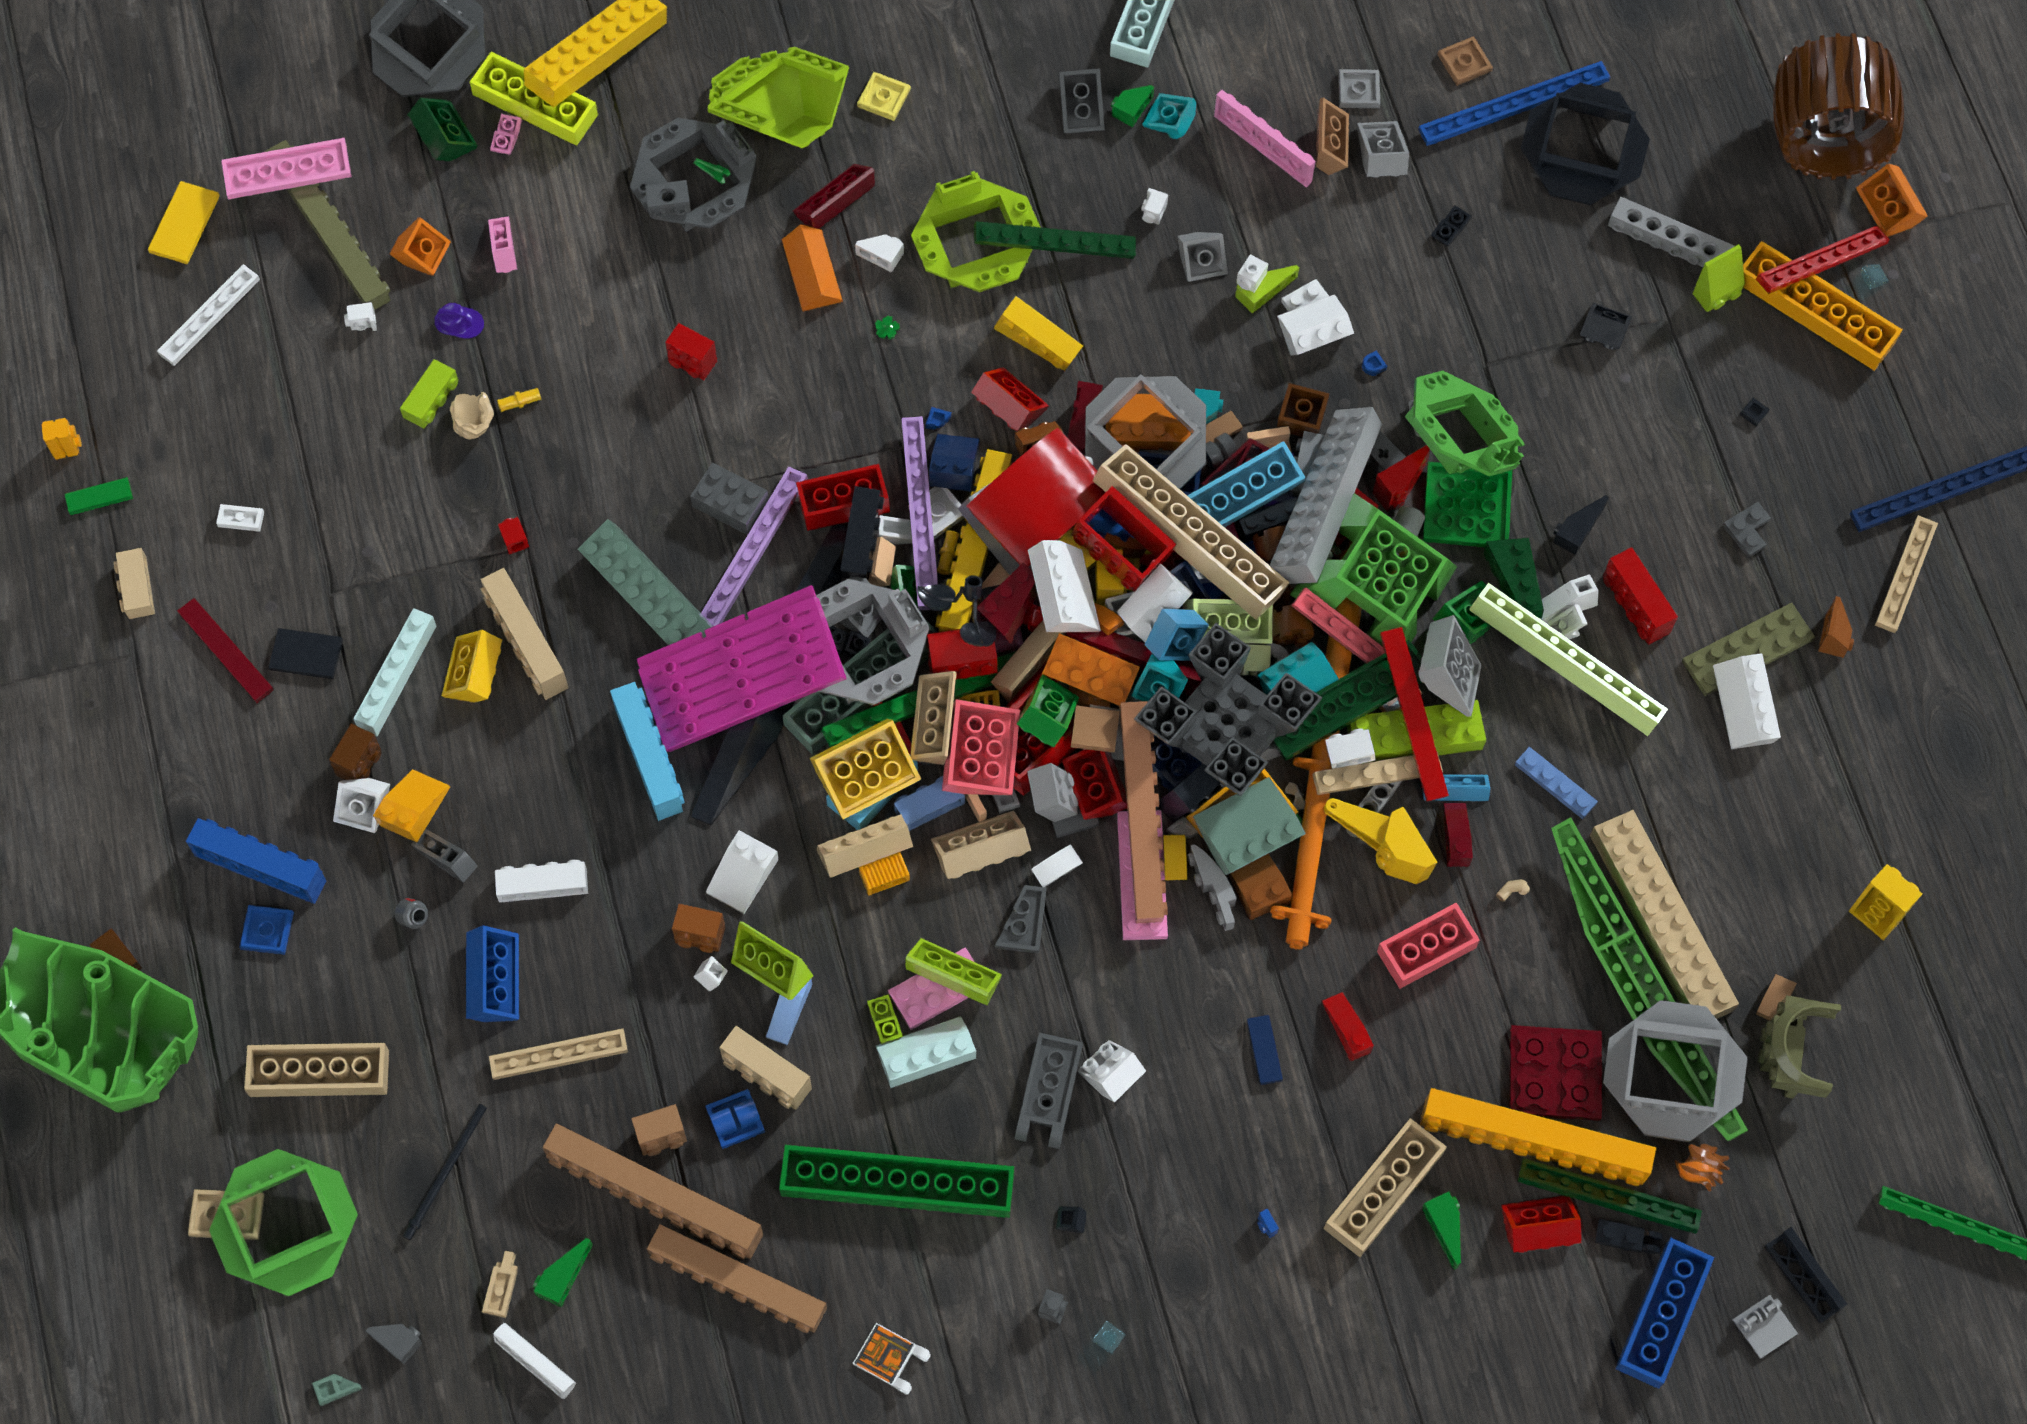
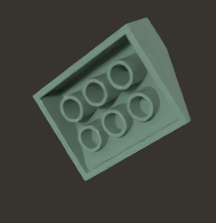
M1270 777L1248 787L1241 797L1235 794L1193 816L1211 854L1225 875L1306 834L1295 812Z

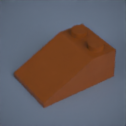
M1269 854L1228 874L1249 920L1269 913L1272 906H1286L1291 902L1292 893Z

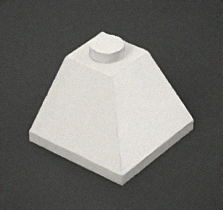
M371 778L340 781L333 822L375 833L379 824L373 817V814L382 799L389 793L390 784Z

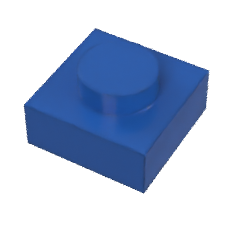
M1266 1209L1260 1212L1257 1224L1263 1234L1266 1233L1269 1238L1276 1235L1279 1228L1269 1210Z

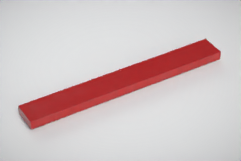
M1876 225L1758 274L1756 281L1770 294L1887 245L1890 239Z
M1399 627L1380 633L1426 802L1448 797V790L1403 628Z

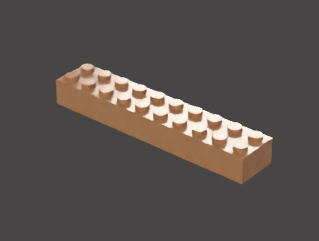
M557 1123L543 1146L549 1163L554 1167L561 1169L563 1166L569 1169L571 1175L579 1179L583 1176L590 1180L589 1183L599 1189L603 1186L610 1190L609 1193L619 1199L623 1196L630 1200L629 1203L639 1209L645 1207L650 1210L649 1213L659 1219L665 1217L671 1220L670 1224L679 1229L685 1227L691 1230L690 1233L699 1239H703V1237L710 1239L713 1246L719 1249L726 1247L732 1250L731 1254L743 1260L746 1257L751 1260L763 1237L760 1224Z

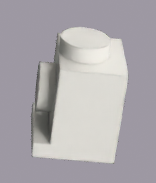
M1151 188L1148 189L1147 199L1144 200L1141 211H1144L1142 219L1145 222L1159 225L1167 206L1168 194Z
M372 302L347 306V314H344L346 327L350 326L351 330L358 331L371 327L373 331L377 330Z

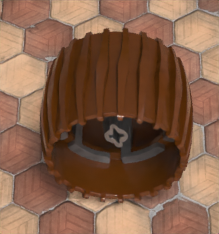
M1835 33V37L1825 38L1824 35H1821L1819 40L1812 42L1807 40L1803 46L1799 48L1797 46L1794 47L1790 55H1785L1782 64H1779L1775 79L1773 117L1781 151L1786 162L1790 163L1794 170L1799 169L1806 176L1813 174L1816 179H1821L1822 176L1831 177V180H1836V177L1841 176L1851 179L1854 174L1861 173L1863 176L1867 174V170L1872 168L1875 170L1879 169L1881 163L1890 161L1891 155L1897 152L1904 124L1903 90L1895 61L1887 48H1883L1881 42H1873L1868 36L1864 38L1857 37L1855 33H1851L1850 36H1841L1840 33Z

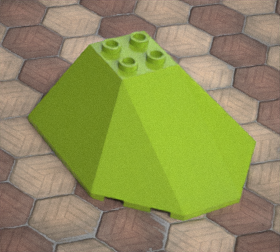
M797 47L788 48V52L777 54V51L762 53L760 58H753L751 60L749 56L740 58L712 78V89H710L709 94L710 104L707 107L709 113L804 148L832 128L849 66Z

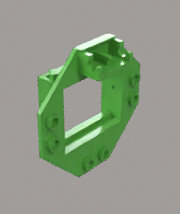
M1445 371L1420 376L1414 380V404L1405 417L1449 474L1462 473L1472 468L1487 476H1493L1517 468L1520 464L1519 461L1524 457L1522 453L1518 452V446H1524V442L1518 435V426L1513 421L1512 416L1505 411L1500 401L1494 395ZM1460 409L1488 447L1463 454L1434 416Z
M277 1149L234 1169L209 1232L228 1274L291 1296L333 1277L358 1213L339 1171ZM307 1172L331 1230L255 1264L231 1206Z

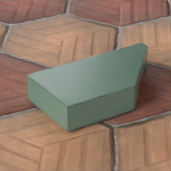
M336 1374L312 1383L320 1406L362 1389L360 1384Z

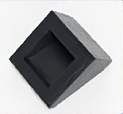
M1059 1207L1056 1229L1084 1233L1087 1211L1081 1207Z

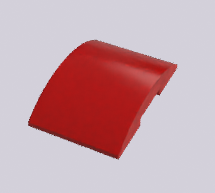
M1057 427L1003 471L966 507L1019 565L1024 562L1029 567L1031 565L1028 554L1030 548L1042 540L1058 541L1076 525L1078 520L1106 492L1093 482L1097 473L1094 466Z

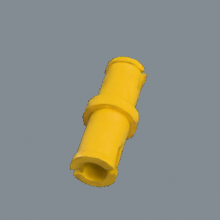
M536 387L519 393V391L514 392L512 396L498 399L497 404L500 412L516 407L523 408L526 404L540 401L541 396Z
M946 531L943 547L939 551L941 555L937 568L939 574H950L952 560L956 557L955 548L959 534L955 531Z

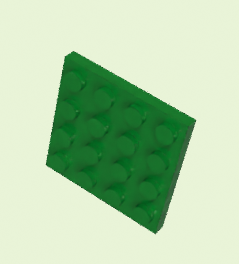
M1428 462L1423 541L1485 547L1486 541L1509 539L1512 470L1493 476H1487L1472 468L1462 473L1449 474L1441 463Z

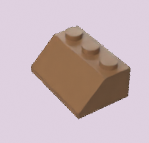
M1321 98L1317 113L1315 162L1318 169L1331 175L1348 167L1349 114L1325 98Z

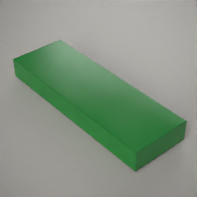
M126 477L66 493L65 498L69 514L74 515L133 499L129 479Z

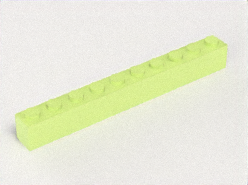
M1488 583L1469 609L1648 736L1668 710Z

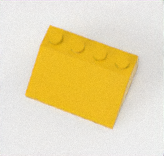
M886 719L810 758L820 781L842 819L921 780L906 746L891 719Z

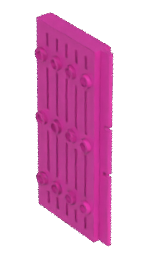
M812 585L747 612L748 620L742 614L704 630L705 638H703L702 632H699L637 658L640 667L638 671L666 751L672 752L847 679L820 600L816 597Z

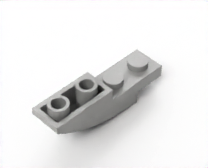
M1195 844L1191 845L1187 859L1190 867L1194 866L1196 872L1194 874L1197 887L1201 886L1203 893L1211 891L1209 896L1211 903L1217 906L1218 912H1216V917L1219 925L1223 924L1225 931L1233 929L1235 920L1230 907L1236 904L1234 891L1227 877L1215 861Z

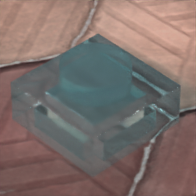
M1106 1321L1094 1337L1093 1342L1112 1355L1125 1337V1333Z

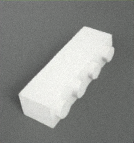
M570 860L562 864L548 862L542 866L526 864L522 868L505 866L501 870H495L496 896L499 903L588 894L587 868L584 861Z

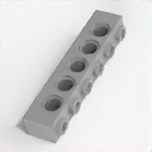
M1620 197L1608 223V226L1617 232H1623L1635 240L1646 242L1654 248L1662 249L1669 252L1672 256L1680 257L1693 265L1701 267L1706 262L1734 247L1732 244L1623 197Z

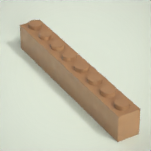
M659 1224L647 1248L649 1255H651L650 1259L660 1264L664 1261L671 1265V1269L681 1274L685 1271L691 1274V1278L699 1283L704 1284L706 1281L712 1284V1288L724 1294L727 1291L734 1294L733 1298L741 1303L748 1301L755 1304L754 1308L762 1313L769 1311L775 1314L774 1317L783 1323L790 1321L796 1324L795 1327L804 1333L809 1331L815 1333L827 1309L825 1302Z

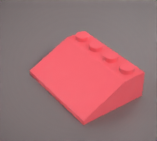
M955 700L952 710L948 757L944 764L942 791L959 794L1012 795L1019 730L1017 721L1020 717V710Z

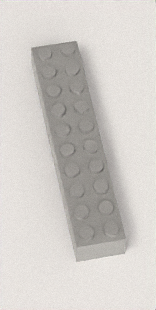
M1373 407L1335 410L1270 563V566L1284 577L1289 584L1318 582L1351 498L1382 427V423Z

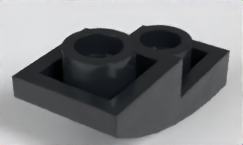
M1454 205L1446 218L1442 219L1432 232L1431 236L1448 247L1466 227L1472 216Z
M833 625L829 627L838 653L854 657L870 642V638L852 630L848 633Z

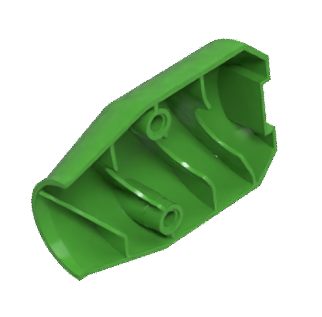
M15 927L12 930L13 937L10 950L0 968L1 1039L24 1062L115 1112H124L159 1099V1092L172 1078L179 1065L188 1063L194 1050L198 1036V1024L193 1000L102 950L24 932Z

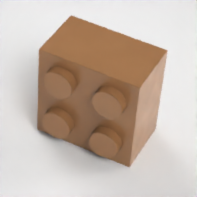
M676 1104L631 1118L643 1156L647 1154L648 1156H654L661 1153L662 1149L669 1147L670 1149H676L683 1146L684 1142H687Z

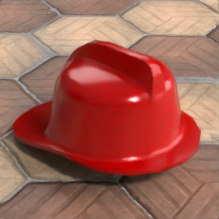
M1034 604L1027 610L1022 622L1028 626V630L1031 632L1043 621L1041 607Z

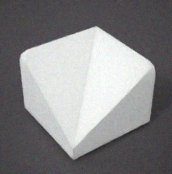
M711 956L702 962L694 978L707 990L711 991L720 985L728 970Z

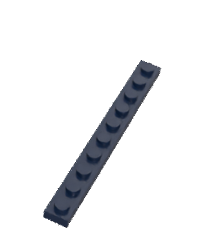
M2027 446L1852 510L1850 516L1858 531L1861 532L2026 471Z

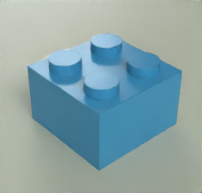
M1162 609L1145 646L1158 660L1191 661L1189 653L1203 638L1209 624L1195 610Z

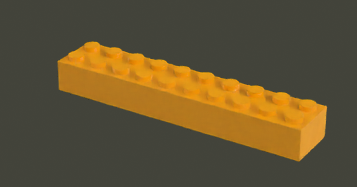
M1433 1088L1430 1089L1425 1100L1420 1126L1425 1127L1424 1129L1429 1132L1442 1131L1452 1138L1464 1137L1475 1144L1487 1143L1497 1150L1509 1149L1520 1156H1527V1154L1536 1156V1159L1542 1162H1549L1551 1160L1558 1162V1165L1565 1168H1572V1166L1581 1168V1171L1587 1174H1594L1596 1172L1603 1174L1604 1178L1610 1180H1617V1178L1626 1180L1627 1184L1633 1186L1643 1185L1650 1176L1656 1147Z

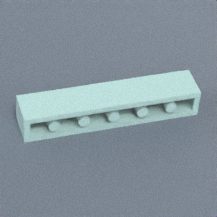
M413 608L354 717L356 726L378 736L436 628L433 616Z

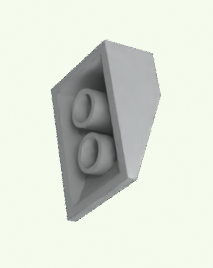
M1398 122L1357 123L1363 167L1367 177L1407 175L1409 151Z

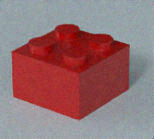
M680 323L677 324L665 342L669 363L677 369L681 368L687 371L693 378L705 380L717 363L715 342Z

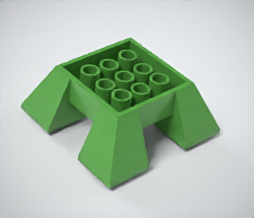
M1354 493L1338 531L1352 541L1342 560H1326L1318 582L1297 583L1290 595L1296 599L1302 589L1306 587L1333 609H1336L1347 597L1375 617L1366 634L1382 647L1384 646L1380 633L1399 627L1403 628L1406 641L1410 640L1412 642L1417 634V609L1426 595L1434 601L1438 600L1457 566L1382 511Z

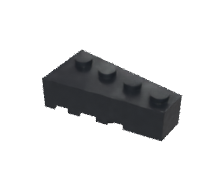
M858 486L854 488L840 569L844 578L852 576L868 580L869 572L872 573L874 560H871L872 551L875 552L877 539L874 538L875 531H879L881 518H878V511L883 509L884 497L881 496L880 490Z
M1202 763L1201 766L1197 767L1185 779L1173 787L1168 794L1159 799V808L1172 823L1187 812L1192 814L1200 808L1199 802L1201 800L1206 802L1214 796L1213 790L1216 787L1220 790L1225 786L1205 772L1207 768L1205 764Z

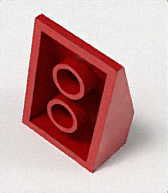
M1427 445L1377 474L1373 494L1387 512L1392 509L1397 510L1404 505L1405 500L1427 465L1431 451Z

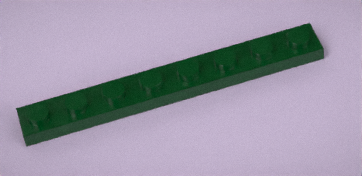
M976 221L974 224V244L1134 259L1136 256L1134 236Z
M1525 1158L1521 1162L1517 1182L1697 1234L1699 1230L1702 1210Z

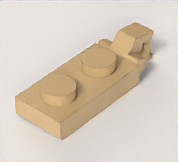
M505 1251L502 1263L497 1262L496 1266L493 1267L482 1309L484 1314L506 1318L518 1269L517 1266H514L516 1255L513 1252Z

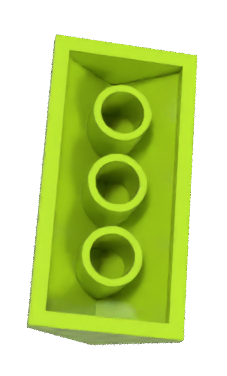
M739 922L731 963L783 997L792 1000L813 977V974L800 957L746 923Z
M922 938L905 959L907 970L986 1006L1002 976L998 972Z

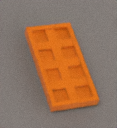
M1059 633L1042 674L1120 706L1121 703L1126 702L1140 667Z

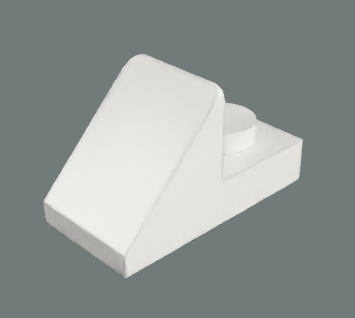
M1573 605L1546 624L1567 639H1572L1580 635L1578 630L1587 625L1580 606Z

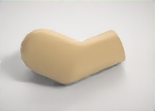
M1522 879L1508 881L1498 891L1496 896L1500 901L1505 902L1513 892L1526 895L1530 887Z

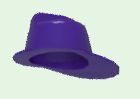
M457 303L444 305L442 308H439L435 316L434 323L436 329L446 335L470 339L479 335L484 328L483 317L478 311L462 307Z

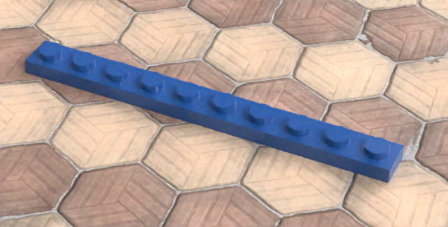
M1600 61L1419 126L1418 131L1426 146L1533 109L1555 97L1557 92L1562 93L1578 83L1592 86L1606 83L1610 80V75L1603 62Z

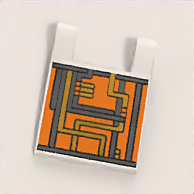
M876 1323L854 1360L853 1365L888 1383L902 1393L909 1394L912 1387L909 1382L899 1378L912 1354L920 1360L927 1362L930 1358V1353L927 1349Z

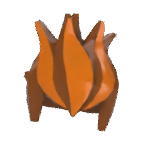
M1690 1144L1689 1151L1691 1155L1684 1163H1679L1677 1160L1674 1161L1682 1179L1688 1182L1700 1183L1709 1192L1711 1187H1716L1714 1180L1721 1185L1724 1183L1720 1176L1723 1173L1719 1169L1730 1170L1729 1167L1722 1163L1728 1160L1729 1156L1716 1154L1717 1147L1707 1144H1700L1698 1147Z

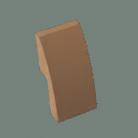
M1776 974L1756 1015L1771 1020L1774 1015H1777L1778 1002H1782L1786 995L1791 996L1797 983Z

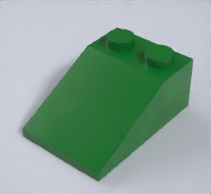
M1480 581L1446 602L1433 617V620L1437 621L1454 615L1469 643L1475 642L1492 628L1490 624L1469 610L1486 587V584Z
M1042 674L1020 714L1017 725L1023 731L1039 738L1042 743L1054 748L1069 726L1079 697Z

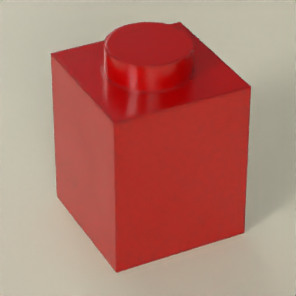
M518 517L505 519L502 523L498 524L509 555L529 548L526 535Z

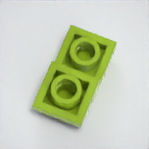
M889 994L867 1001L880 1043L903 1037Z

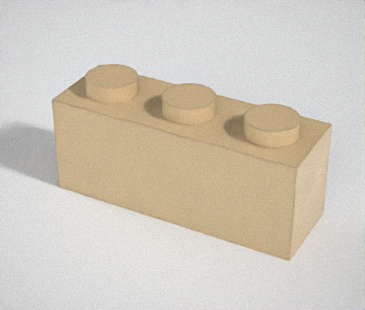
M142 548L116 553L117 561H114V569L120 578L116 583L118 592L122 593L123 599L119 600L122 613L125 612L129 619L155 614L147 558Z

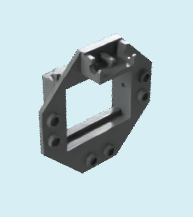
M388 0L371 19V33L369 36L372 39L373 74L402 97L459 90L485 61L483 19L485 14L483 7L475 0H428L467 30L433 69L430 70L388 37L421 0Z
M676 118L643 137L630 189L648 214L645 185L668 183L657 168L702 142L720 166L730 171L731 175H729V178L735 184L734 187L691 212L683 215H665L661 218L651 217L652 219L680 223L687 232L696 226L710 229L744 209L757 158L754 150L749 146L732 121L728 124L725 120L718 124Z

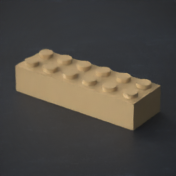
M502 568L482 578L483 587L480 590L484 596L483 599L487 607L491 608L498 626L501 625L503 634L507 642L511 643L516 658L521 660L522 667L527 677L531 678L536 693L538 695L542 694L545 700L568 689L562 667L506 570Z
M385 1043L247 1045L245 1091L250 1097L387 1095L389 1049Z
M1410 1118L1328 1219L1324 1229L1353 1253L1361 1257L1440 1159L1447 1146Z

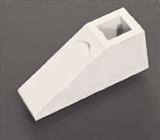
M1590 574L1567 582L1543 598L1544 613L1542 621L1545 623L1549 622L1573 605H1579L1582 611L1598 606V589Z

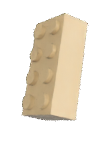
M735 1026L720 1046L721 1057L724 1060L723 1064L732 1071L737 1069L742 1073L741 1076L749 1083L754 1081L760 1085L762 1092L768 1096L773 1094L779 1098L778 1102L787 1109L792 1107L796 1110L812 1089L809 1075L737 1026Z

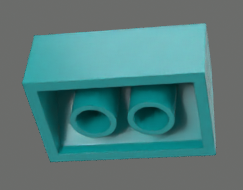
M1310 642L1257 675L1263 693L1266 695L1269 694L1286 672L1315 693L1339 679L1323 652L1313 642Z

